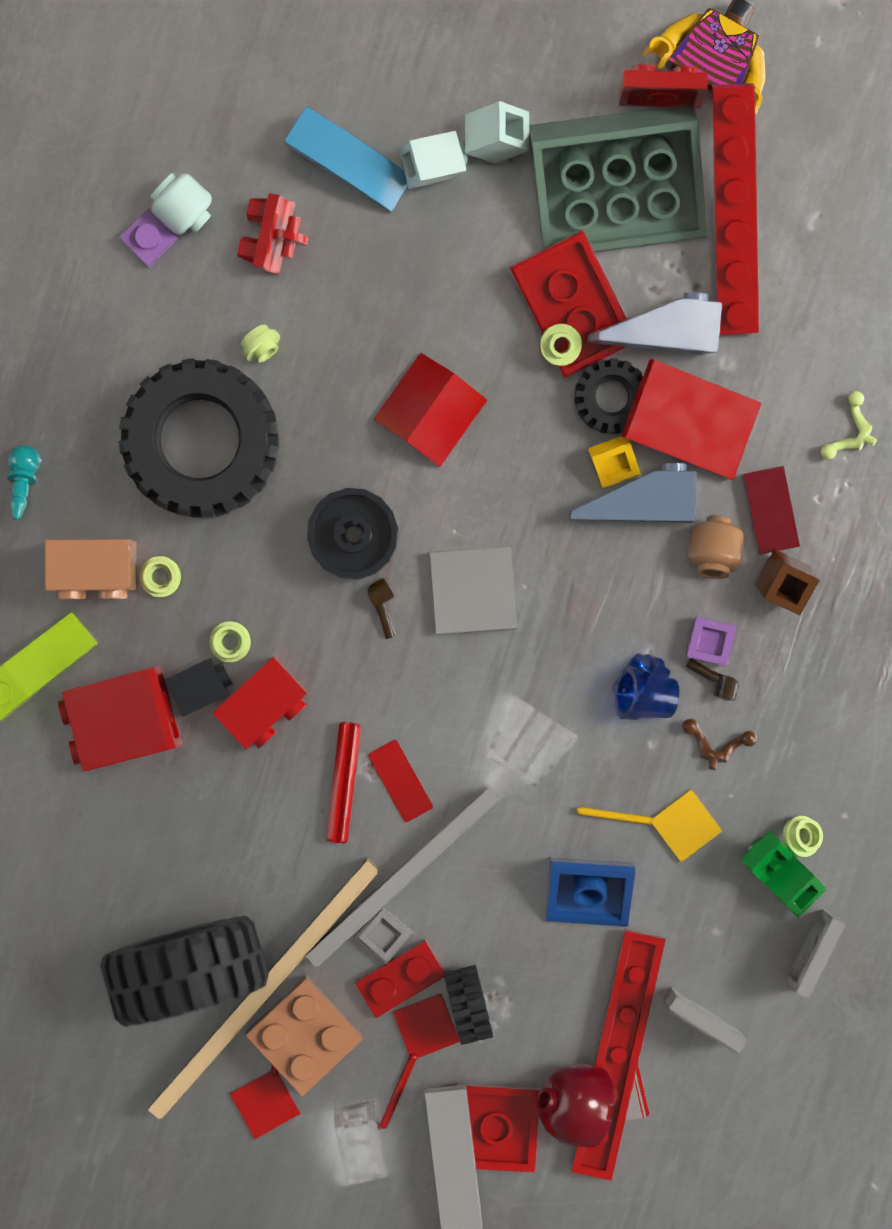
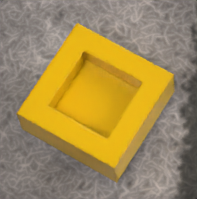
M619 436L588 448L602 489L641 475L628 439Z

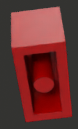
M274 656L213 712V715L245 749L249 748L252 744L260 749L277 733L272 726L283 715L290 721L307 705L302 698L309 692Z

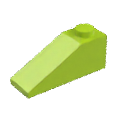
M73 612L0 666V722H4L98 645V642Z

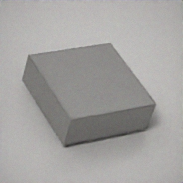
M383 907L364 925L355 938L387 964L413 934V931L387 908Z

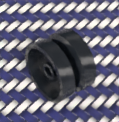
M345 488L330 493L316 505L308 521L307 540L312 556L324 570L340 578L363 579L377 574L390 563L398 547L399 528L393 511L380 496L366 489ZM352 526L358 527L361 530L360 540L357 542L348 541L346 538V531Z

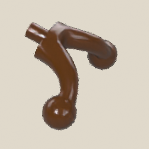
M687 719L682 725L685 733L689 735L694 734L699 746L700 757L709 760L708 769L716 770L717 762L727 763L733 751L743 744L750 747L757 742V736L754 732L745 731L742 735L728 742L719 751H714L696 720Z

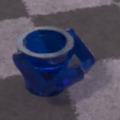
M638 653L633 656L627 666L621 671L613 685L615 709L621 719L671 718L675 714L679 703V685L675 678L669 677L670 669L665 666L661 658L651 654L642 655Z

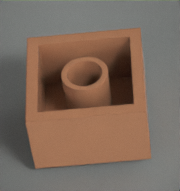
M130 539L45 540V591H56V599H86V591H98V599H127V590H137V541Z
M307 975L246 1031V1037L301 1096H304L363 1040L362 1034Z

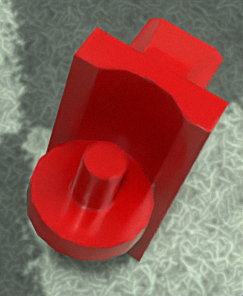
M268 193V198H251L249 200L246 212L247 220L252 223L261 224L258 239L242 237L237 256L253 263L252 266L279 275L283 257L292 259L295 244L307 246L309 237L298 233L301 218L292 216L295 202L286 200L281 195Z

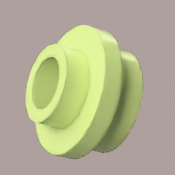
M265 324L250 331L241 341V346L245 350L243 355L247 361L258 360L259 362H264L271 358L279 348L277 345L280 340L279 333L275 329L270 330Z
M566 324L550 326L545 330L540 340V349L544 358L550 363L560 366L570 364L576 360L582 348L579 333L573 327ZM559 337H565L569 342L568 349L562 353L554 349V342Z
M153 557L144 563L140 571V583L143 589L155 597L171 595L177 590L181 582V571L178 565L168 557ZM158 569H164L168 573V580L163 585L155 583L153 579L154 572Z
M228 621L214 628L209 643L212 653L219 660L231 663L239 661L247 655L251 646V638L248 630L243 625ZM227 634H234L238 638V645L233 650H228L223 645V638Z
M793 817L784 827V844L796 857L811 856L822 844V829L815 820L809 817Z

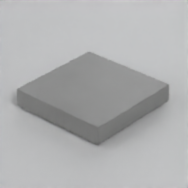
M512 546L430 552L436 634L518 628Z
M825 910L820 911L786 980L795 993L807 999L810 998L846 925L838 917Z
M670 987L663 998L669 1012L735 1054L741 1053L747 1040L738 1029Z

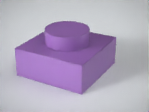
M149 208L119 236L149 268L179 240Z
M695 617L686 657L727 666L737 626Z

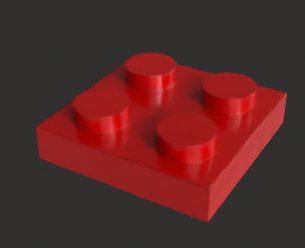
M633 65L631 70L623 71L619 88V106L669 107L692 103L694 109H701L708 87V73L698 72V68L693 66H677L673 68V71H656V66Z
M458 1083V1085H466L476 1169L535 1173L539 1120L537 1095L540 1088Z

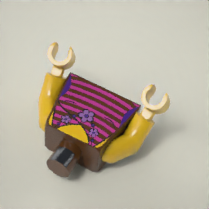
M732 0L724 15L708 8L704 14L691 13L669 25L659 37H654L642 53L644 58L648 53L658 55L660 58L656 66L658 69L663 68L664 65L671 71L677 66H693L698 68V72L708 73L707 91L711 93L712 85L754 83L756 114L762 102L761 93L765 83L764 51L757 45L759 35L746 28L748 21L755 11V7L745 0Z

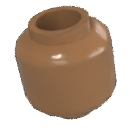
M711 515L707 517V521L698 523L692 528L688 560L691 566L697 569L698 575L711 579H724L730 576V572L736 571L741 566L744 535L740 528L731 524L732 520L721 515Z

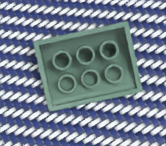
M692 103L529 125L532 165L543 249L580 230H584L594 252L708 237L699 124Z

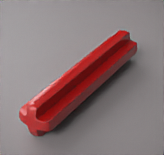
M341 722L338 728L326 840L331 843L344 844L348 841L361 733L360 724L354 722Z

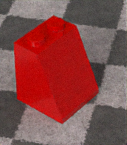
M162 666L63 691L64 700L58 701L62 722L64 725H71L74 740L68 742L74 765L81 764L83 772L171 750L182 745Z

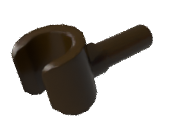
M381 578L368 587L367 593L379 615L385 639L395 637L389 612L384 603L395 596L386 580Z
M690 658L686 665L687 668L709 681L716 682L714 696L731 701L736 699L739 689L736 679L712 671Z

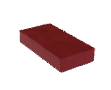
M784 466L742 474L758 555L771 553L774 549L780 551L800 547Z

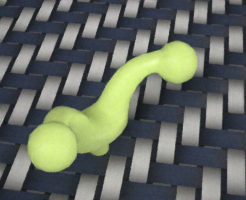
M853 391L848 396L852 417L859 430V434L857 437L823 445L820 453L824 459H833L836 456L837 450L856 449L860 451L865 442L872 446L875 445L877 439L870 436L872 425L866 421L859 408L864 402V395L860 391Z

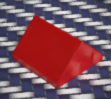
M420 353L373 420L441 467L488 400L455 373Z

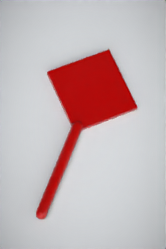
M441 993L393 1011L409 1053V1058L380 1122L382 1129L388 1127L416 1060L460 1042Z
M273 1065L269 1072L230 1093L254 1139L261 1137L301 1114L281 1079L279 1071Z

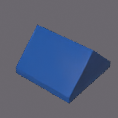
M550 857L546 921L628 927L635 866L631 862Z

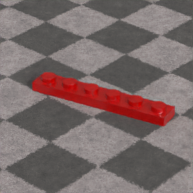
M754 83L712 85L716 302L722 303L719 335L759 333Z
M628 929L624 930L594 1064L595 1067L605 1069L613 1081L615 1106L608 1105L606 1119L612 1120L606 1136L599 1144L594 1147H576L571 1172L612 1181L666 939L664 937Z

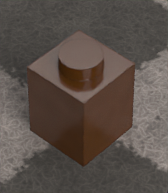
M774 549L755 582V586L765 600L800 616L820 579L810 565Z

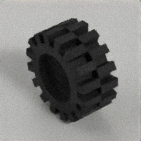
M618 358L602 359L590 365L580 376L575 388L574 402L578 415L591 429H596L604 434L623 432L643 378L642 372L638 368L633 367L632 363L626 360H618ZM605 381H618L627 390V403L618 412L604 411L597 404L596 390Z
M476 965L444 972L446 989L461 1045L492 1038V1027Z

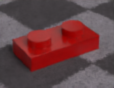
M423 940L393 958L387 964H383L355 981V985L375 1018H378L443 979L445 971L427 941Z

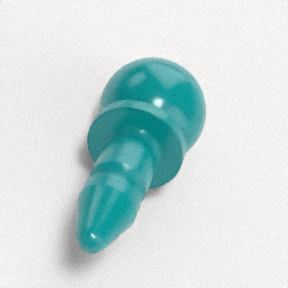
M29 445L16 446L8 455V467L11 471L7 475V480L13 483L10 508L14 520H19L26 508L29 485L36 483V476L34 474L38 471L41 463L39 453Z

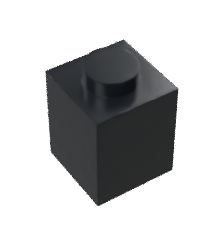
M209 658L165 679L183 717L230 695L227 687L233 684L224 663L216 664L213 658Z

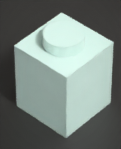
M499 101L465 114V154L495 164L529 151V111Z
M456 130L411 140L398 149L409 189L452 180L467 171L465 165L468 158L467 154H465V146L462 141H458Z

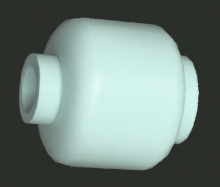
M171 173L150 195L154 200L151 206L152 213L174 234H183L188 229L196 233L212 216L206 211L212 201L210 193L188 173H182L178 176Z

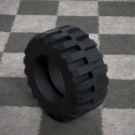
M183 359L181 363L174 365L169 363L158 368L159 372L152 377L147 376L140 383L141 387L135 395L131 394L126 403L128 407L125 416L121 417L120 420L121 441H119L120 454L123 455L124 467L128 476L132 478L136 488L145 497L149 498L157 506L178 515L192 518L219 517L229 514L234 509L243 507L250 502V499L255 494L260 493L265 487L266 481L271 472L274 471L277 463L276 457L280 446V436L278 435L277 418L270 405V401L260 387L242 371L231 365L222 364L217 360ZM194 400L211 401L225 408L233 417L239 434L238 449L231 463L221 472L206 478L189 477L175 470L167 461L161 445V433L168 416L180 405Z
M248 916L217 920L134 943L133 945L107 953L103 956L100 964L114 1019L122 1026L156 1022L240 998L265 987L269 976L255 923Z

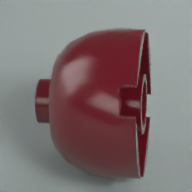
M566 1064L557 1068L548 1076L537 1095L539 1117L547 1133L560 1143L569 1146L594 1147L604 1139L610 1129L612 1120L606 1119L608 1105L615 1106V1091L613 1081L605 1069L595 1067L592 1064Z

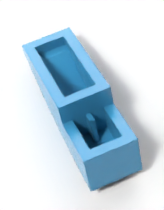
M307 106L284 141L288 148L318 165L324 172L391 213L408 187L403 169Z

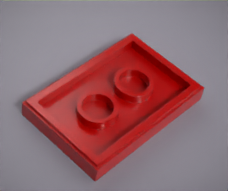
M580 230L508 267L542 335L552 325L566 324L573 327L581 337L582 348L576 360L567 365H557L563 378H567L625 348V346L587 343L588 334L627 318L584 230ZM559 337L555 340L554 349L557 352L562 353L568 349L569 342L565 337Z
M649 359L621 437L726 479L734 480L762 403L655 359Z

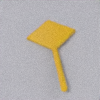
M691 789L655 817L586 807L577 808V814L583 816L653 825L680 862H683L722 832L721 828Z

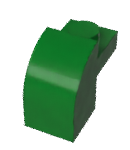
M771 831L764 837L755 840L749 846L747 854L741 859L743 864L797 918L827 890L816 876Z

